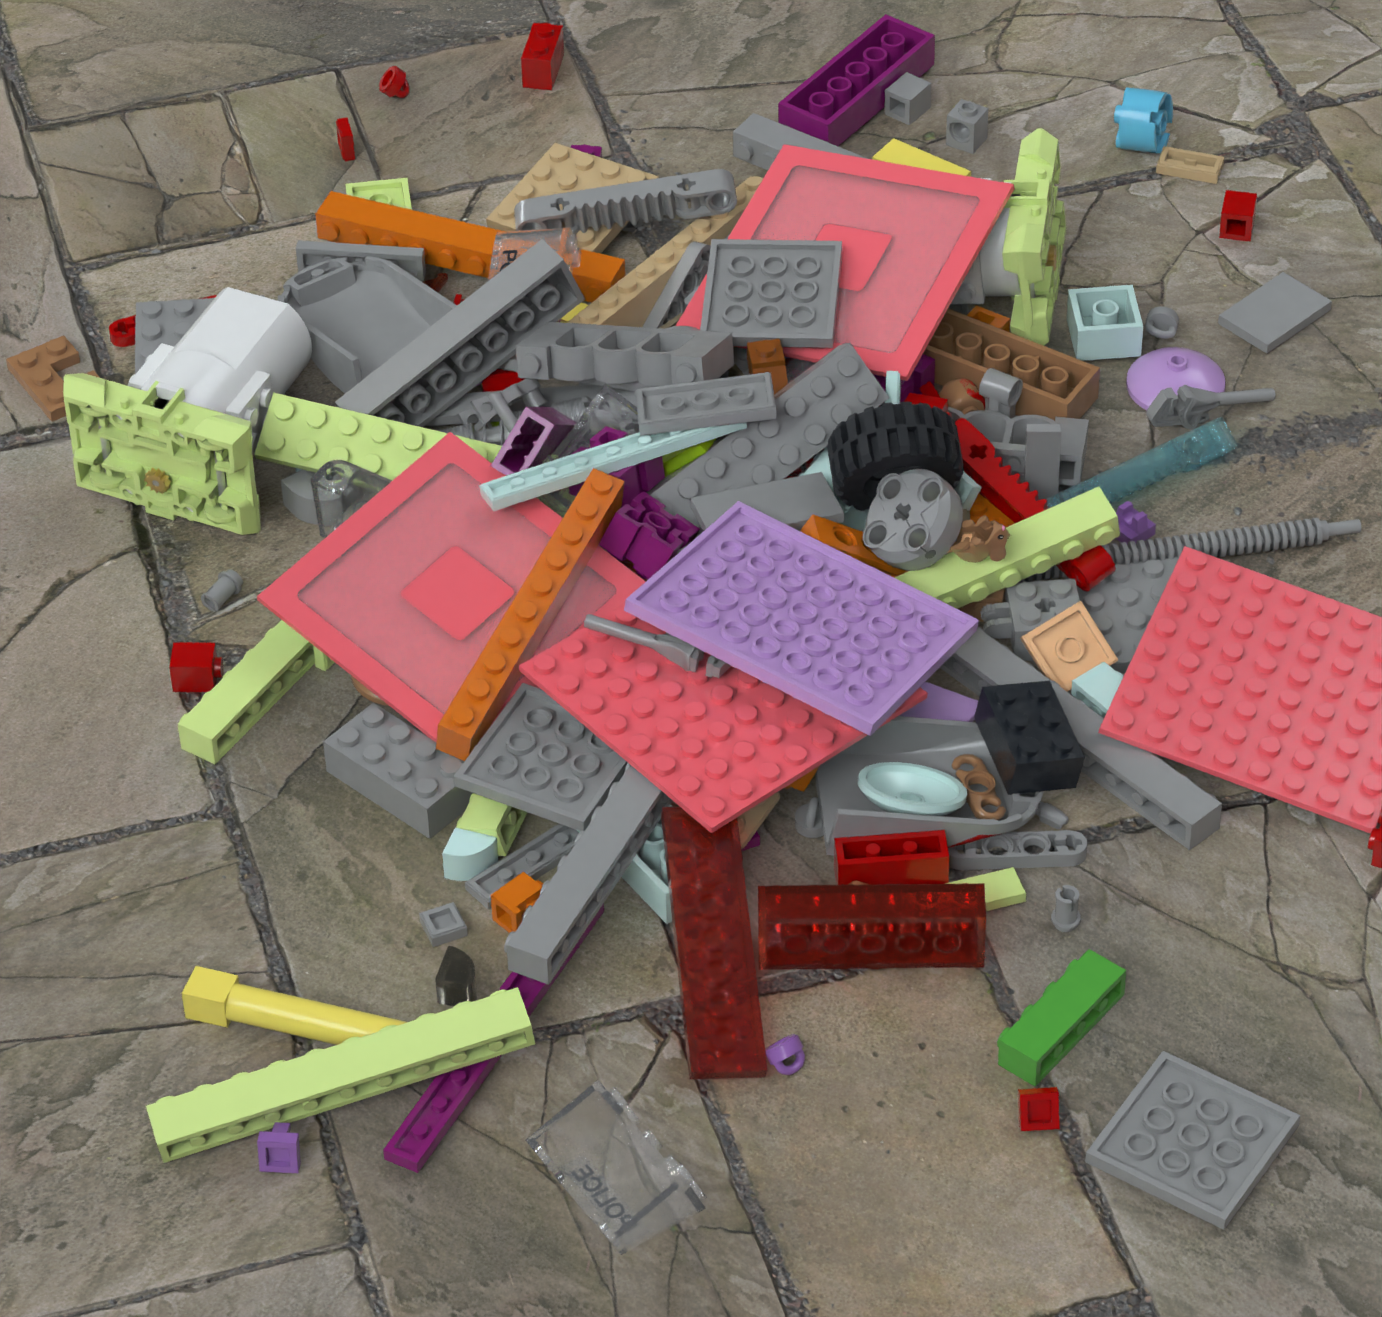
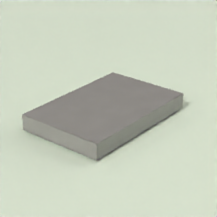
M1282 272L1221 313L1218 318V324L1267 354L1330 311L1332 301Z

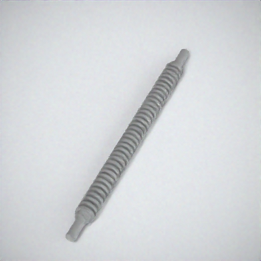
M1312 518L1311 520L1303 519V521L1295 520L1294 523L1286 521L1285 524L1284 522H1278L1277 524L1270 523L1268 526L1266 524L1259 525V527L1254 525L1250 528L1246 526L1242 527V529L1233 528V531L1231 529H1225L1224 532L1223 530H1216L1215 533L1214 531H1207V533L1199 532L1198 536L1196 533H1192L1189 537L1187 534H1184L1180 537L1178 535L1172 536V538L1169 536L1163 537V541L1161 538H1155L1154 541L1152 539H1146L1145 542L1144 540H1137L1136 543L1135 541H1129L1128 545L1126 542H1121L1119 547L1117 543L1111 544L1110 547L1108 544L1102 545V547L1110 554L1115 564L1124 563L1125 565H1130V562L1138 564L1139 561L1145 563L1148 560L1174 559L1176 556L1179 558L1184 546L1217 557V555L1225 557L1226 554L1234 556L1235 553L1236 555H1242L1244 552L1249 554L1252 551L1257 553L1261 549L1265 552L1270 549H1286L1287 546L1295 548L1296 545L1297 547H1304V545L1312 546L1313 544L1319 545L1322 544V541L1328 540L1329 536L1360 533L1361 522L1359 519L1327 523L1326 520ZM1054 565L1044 573H1036L1025 578V581L1031 582L1033 578L1035 581H1039L1041 577L1047 580L1050 579V574L1055 579L1059 578V573L1063 578L1065 574Z

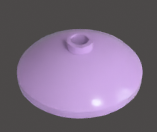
M1180 347L1161 348L1139 357L1130 366L1126 379L1127 391L1130 397L1145 410L1149 408L1159 392L1166 388H1172L1176 395H1178L1179 387L1183 385L1216 393L1225 392V376L1221 368L1206 355L1195 350Z

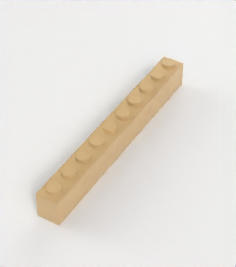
M758 176L747 178L735 188L737 204L733 210L724 214L700 217L693 221L567 323L643 327L688 245L693 241H697L711 246L712 239H725L732 232L763 178Z

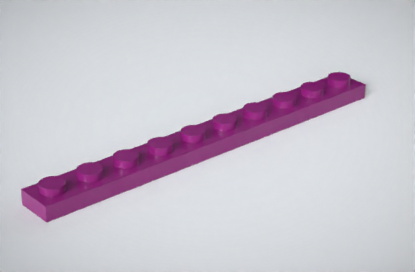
M604 903L549 985L515 972H511L499 990L519 988L528 1017H530L604 913ZM502 1055L436 1076L383 1149L384 1160L419 1173Z

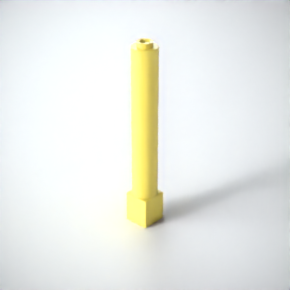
M195 966L181 993L185 1018L226 1028H228L231 1021L334 1045L341 1044L351 1037H363L379 1032L382 1028L389 1025L407 1023L406 1021L239 984L238 975Z

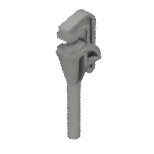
M1183 385L1179 387L1178 395L1175 394L1172 388L1161 390L1147 409L1146 416L1155 427L1183 425L1187 429H1196L1198 423H1203L1209 419L1208 411L1217 406L1273 401L1276 394L1273 388L1216 393Z
M587 614L584 621L585 628L652 648L688 672H696L699 661H702L704 658L703 651L667 632L666 634H653L591 614ZM711 655L707 661L705 676L720 678L731 665Z

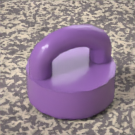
M791 1034L767 1047L764 1052L770 1065H774L776 1070L782 1075L796 1073L801 1069L805 1061V1054L802 1050L804 1046L797 1034ZM794 1054L796 1057L795 1061L791 1065H784L782 1060Z

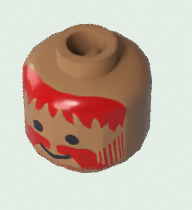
M953 379L947 382L939 393L941 398L948 399V407L955 408L964 415L972 411L985 410V398L979 394L978 387L969 379Z

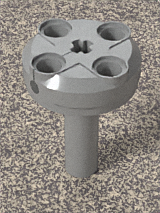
M913 469L899 475L896 473L888 474L879 482L877 494L869 507L863 532V542L877 557L893 567L906 571H915L929 567L946 555L957 540L963 519L960 497L946 480L929 470Z

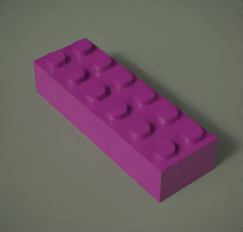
M885 14L778 103V123L839 146L885 107V89L906 72L920 77L934 65L935 35Z

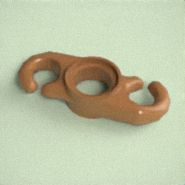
M973 754L959 755L954 759L951 766L954 770H957V778L961 780V783L967 789L966 802L974 816L978 819L1000 820L1004 816L1006 809L1004 806H1000L1001 800L996 795L995 778L989 773L981 758ZM962 764H970L974 767L971 771H964L959 768ZM972 784H982L988 790L976 792L970 789L969 786ZM993 805L998 807L996 812L991 813L985 811L983 807Z

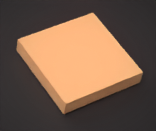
M1082 601L1077 602L1020 638L1041 673L1050 680L1057 682L1067 692L1072 690V680L1102 662L1111 666L1118 661V658Z

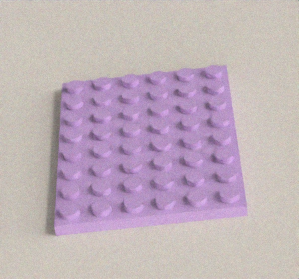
M740 501L735 503L625 600L624 611L638 617L640 620L689 643L701 651L730 664L734 668L740 669L869 736L977 631L979 623L978 619Z

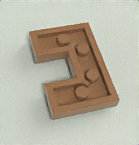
M64 335L6 359L8 370L52 422L66 416L63 397L64 381L56 372L80 363L79 352ZM94 370L85 373L88 375L99 377Z

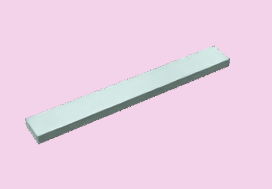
M747 422L640 436V432L483 483L479 485L480 494L494 512L584 482L593 468L609 474L747 428Z

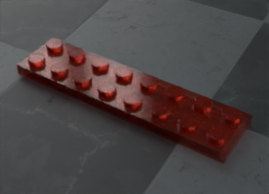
M663 807L661 821L689 1079L765 1078L768 1069L738 818L711 833L681 807Z

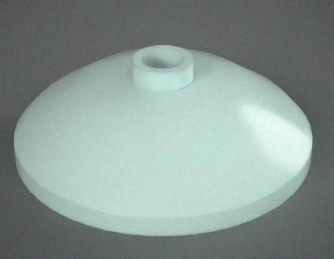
M902 762L876 763L863 768L858 777V786L863 794L885 812L944 816L961 808L967 798V789L958 779L937 769Z

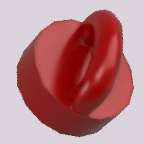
M397 66L390 67L380 80L379 90L388 97L395 95L399 98L407 97L410 88L406 79V72Z

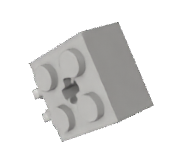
M1059 579L1018 582L1016 585L1006 588L1005 602L987 604L981 608V618L986 622L983 626L984 632L994 639L1010 638L1013 653L1024 661H1033L1020 638L1080 601L1076 580Z

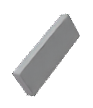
M1026 424L1024 482L1029 483L1030 492L1037 490L1039 500L1046 499L1048 508H1051L1058 504L1061 424Z

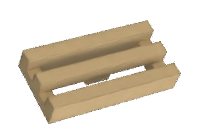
M1165 146L1157 162L1156 173L1217 184L1221 169L1224 166V157Z

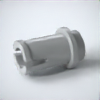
M231 569L220 572L218 580L206 593L201 595L203 605L210 611L217 612L233 594H238L241 591V585L243 584L241 576Z
M1063 885V892L1060 888L1055 892L1056 906L1051 914V921L1057 930L1071 932L1081 922V914L1078 911L1079 891L1074 886Z

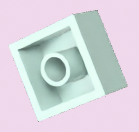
M1133 285L1068 289L1067 323L1076 359L1093 361L1141 356L1143 323Z

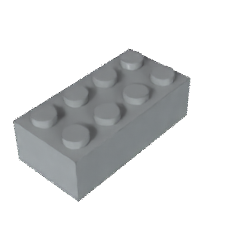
M374 702L323 741L326 771L429 839L462 814L469 804L472 792L454 786V775L464 761L436 749L435 741Z

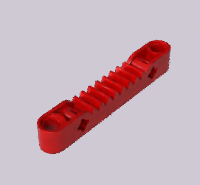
M961 417L955 421L964 472L982 487L979 493L1014 523H1018L1048 509L1047 500H1039L1037 490L1030 492L1029 483H1021L1019 473L1012 475L1011 466H1003V458L1001 456L995 458V447L979 430L965 418ZM1101 545L1083 552L1075 559H1068L1056 564L1069 579H1075L1076 585L1086 592L1112 575L1116 570L1112 557Z

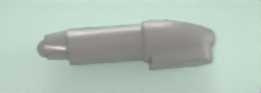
M1040 802L1036 815L1040 817V822L1055 829H1061L1063 825L1068 823V817L1061 810L1049 803Z

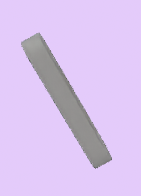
M693 241L688 245L643 327L660 328L685 311L687 304L683 299L701 284L707 274L710 245Z
M1073 830L1007 832L948 848L949 867L955 870L1007 869L1011 867L1076 866L1083 863L1086 859L1088 842L1082 833ZM1035 845L1041 847L1043 852L1030 854L1024 849ZM1051 846H1055L1054 852H1050ZM1067 846H1072L1074 850H1068ZM992 847H1002L1007 852L1003 855H993L988 850ZM977 849H981V854H977ZM957 850H963L964 854H958Z

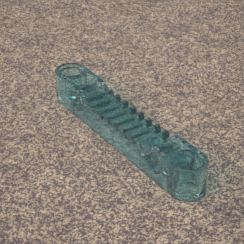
M1219 417L1046 499L1048 509L1098 486L1110 504L1115 501L1118 502L1125 496H1130L1137 490L1141 491L1146 486H1151L1158 480L1162 481L1178 471L1185 473L1197 469L1231 452L1238 447V444L1224 418Z

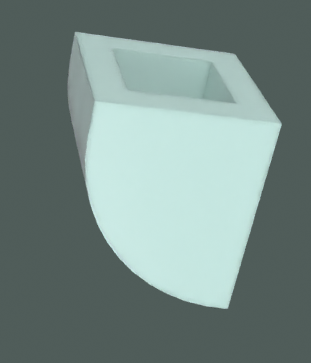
M455 828L442 853L444 878L455 881H468L497 863V837Z

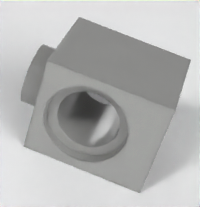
M961 99L947 115L946 145L974 154L988 137L989 108Z

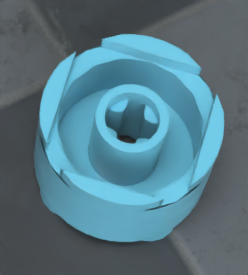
M1126 87L1123 104L1117 105L1114 112V122L1119 124L1116 148L1161 153L1163 147L1167 145L1170 133H1165L1167 123H1172L1173 118L1171 95L1163 91Z

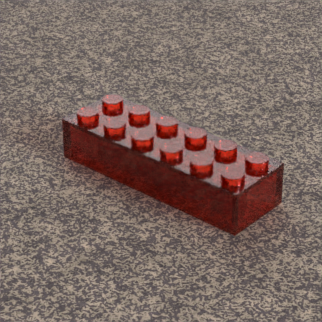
M984 883L758 886L759 970L984 967L986 938Z

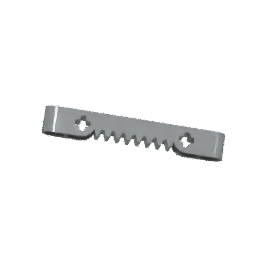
M724 169L707 170L528 198L517 203L514 208L516 234L543 239L544 241L559 240L572 237L579 230L582 233H586L588 227L591 226L595 231H599L600 226L603 224L607 229H611L613 223L616 222L620 227H624L626 221H630L633 225H636L639 219L649 223L651 217L662 221L664 215H668L670 219H674L675 215L684 219H693L724 214L735 208L737 195L734 177L729 171ZM686 184H688V187H689V190H688V191H686V188H685V185H686ZM688 202H691L690 209L688 208ZM559 204H562V206H563V210H561V211H560ZM561 222H565V228H562Z

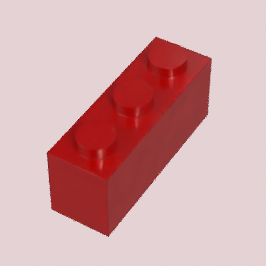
M945 830L834 838V871L838 895H842L845 887L852 881L867 883L871 885L874 892L924 889L949 883V852Z

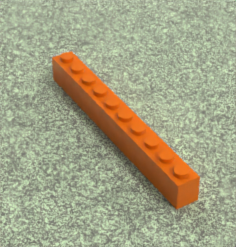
M333 191L329 193L315 213L319 239L336 243L424 248L425 264L492 279L500 272L503 264L513 262L507 260L508 253L503 254V251L517 250V259L540 241V239ZM545 241L564 259L585 298L584 301L592 303L625 277V259ZM510 253V258H513L514 253Z
M595 468L592 469L440 720L437 730L436 749L465 761L490 728L522 674L519 671V665L533 656L595 552L612 518L621 508L625 481Z

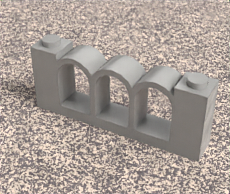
M547 322L516 345L518 378L549 380L553 377L564 381H581L595 378V380L601 383L623 384L638 381L646 386L657 387L718 379L734 365L733 338L730 332Z
M948 407V412L952 413L954 421L961 417L965 418L995 447V458L1001 456L1003 458V466L1010 465L1012 475L1019 473L1021 481H1024L1026 424H1061L1059 485L1080 486L1087 450L1089 420L1055 417L1054 421L1040 415H1021L1010 419L1005 414L991 410H977L964 415L961 411Z

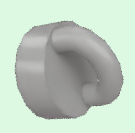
M1155 307L1147 314L1145 328L1154 337L1169 339L1176 334L1179 317L1174 310L1168 307Z
M812 797L808 804L802 805L795 812V829L804 837L818 838L823 836L819 799L817 797Z

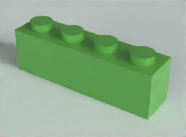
M1090 949L1078 960L1074 959L1071 961L1065 974L1057 982H1051L1046 987L1043 996L1034 1005H1028L1022 1012L1020 1019L1011 1028L1007 1027L1002 1031L997 1041V1047H999L998 1065L1036 1087L1124 996L1126 970Z

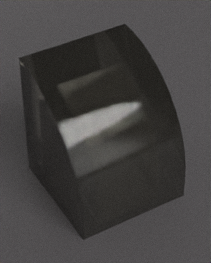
M448 946L435 978L437 1003L455 1006L465 1001H476V973L472 959L462 950Z

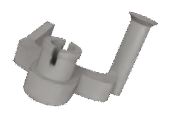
M526 378L503 391H497L472 400L470 403L473 408L460 412L457 416L464 425L468 424V417L476 416L478 422L473 426L475 431H478L492 417L498 414L510 433L517 422L515 415L510 409L512 404L522 399L526 407H541L548 401L539 390L541 385L538 380Z

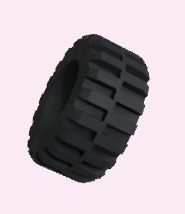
M891 402L882 404L883 406L877 408L873 406L866 408L862 413L850 415L846 422L841 421L833 430L828 440L827 450L834 492L849 507L853 506L856 510L860 511L869 510L877 494L879 482L888 474L896 473L899 475L913 469H925L938 474L955 489L964 471L955 421L942 409L936 406L931 408L926 403L912 404V402H901V404H892Z

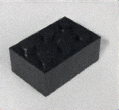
M1050 680L982 687L974 719L1007 794L1076 788L1085 756Z

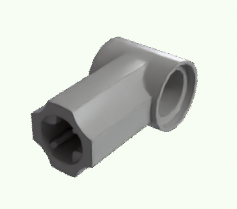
M989 368L984 374L979 387V394L985 397V410L1000 412L1007 415L1010 419L1014 418L1015 405L1021 395L1023 381L994 368Z

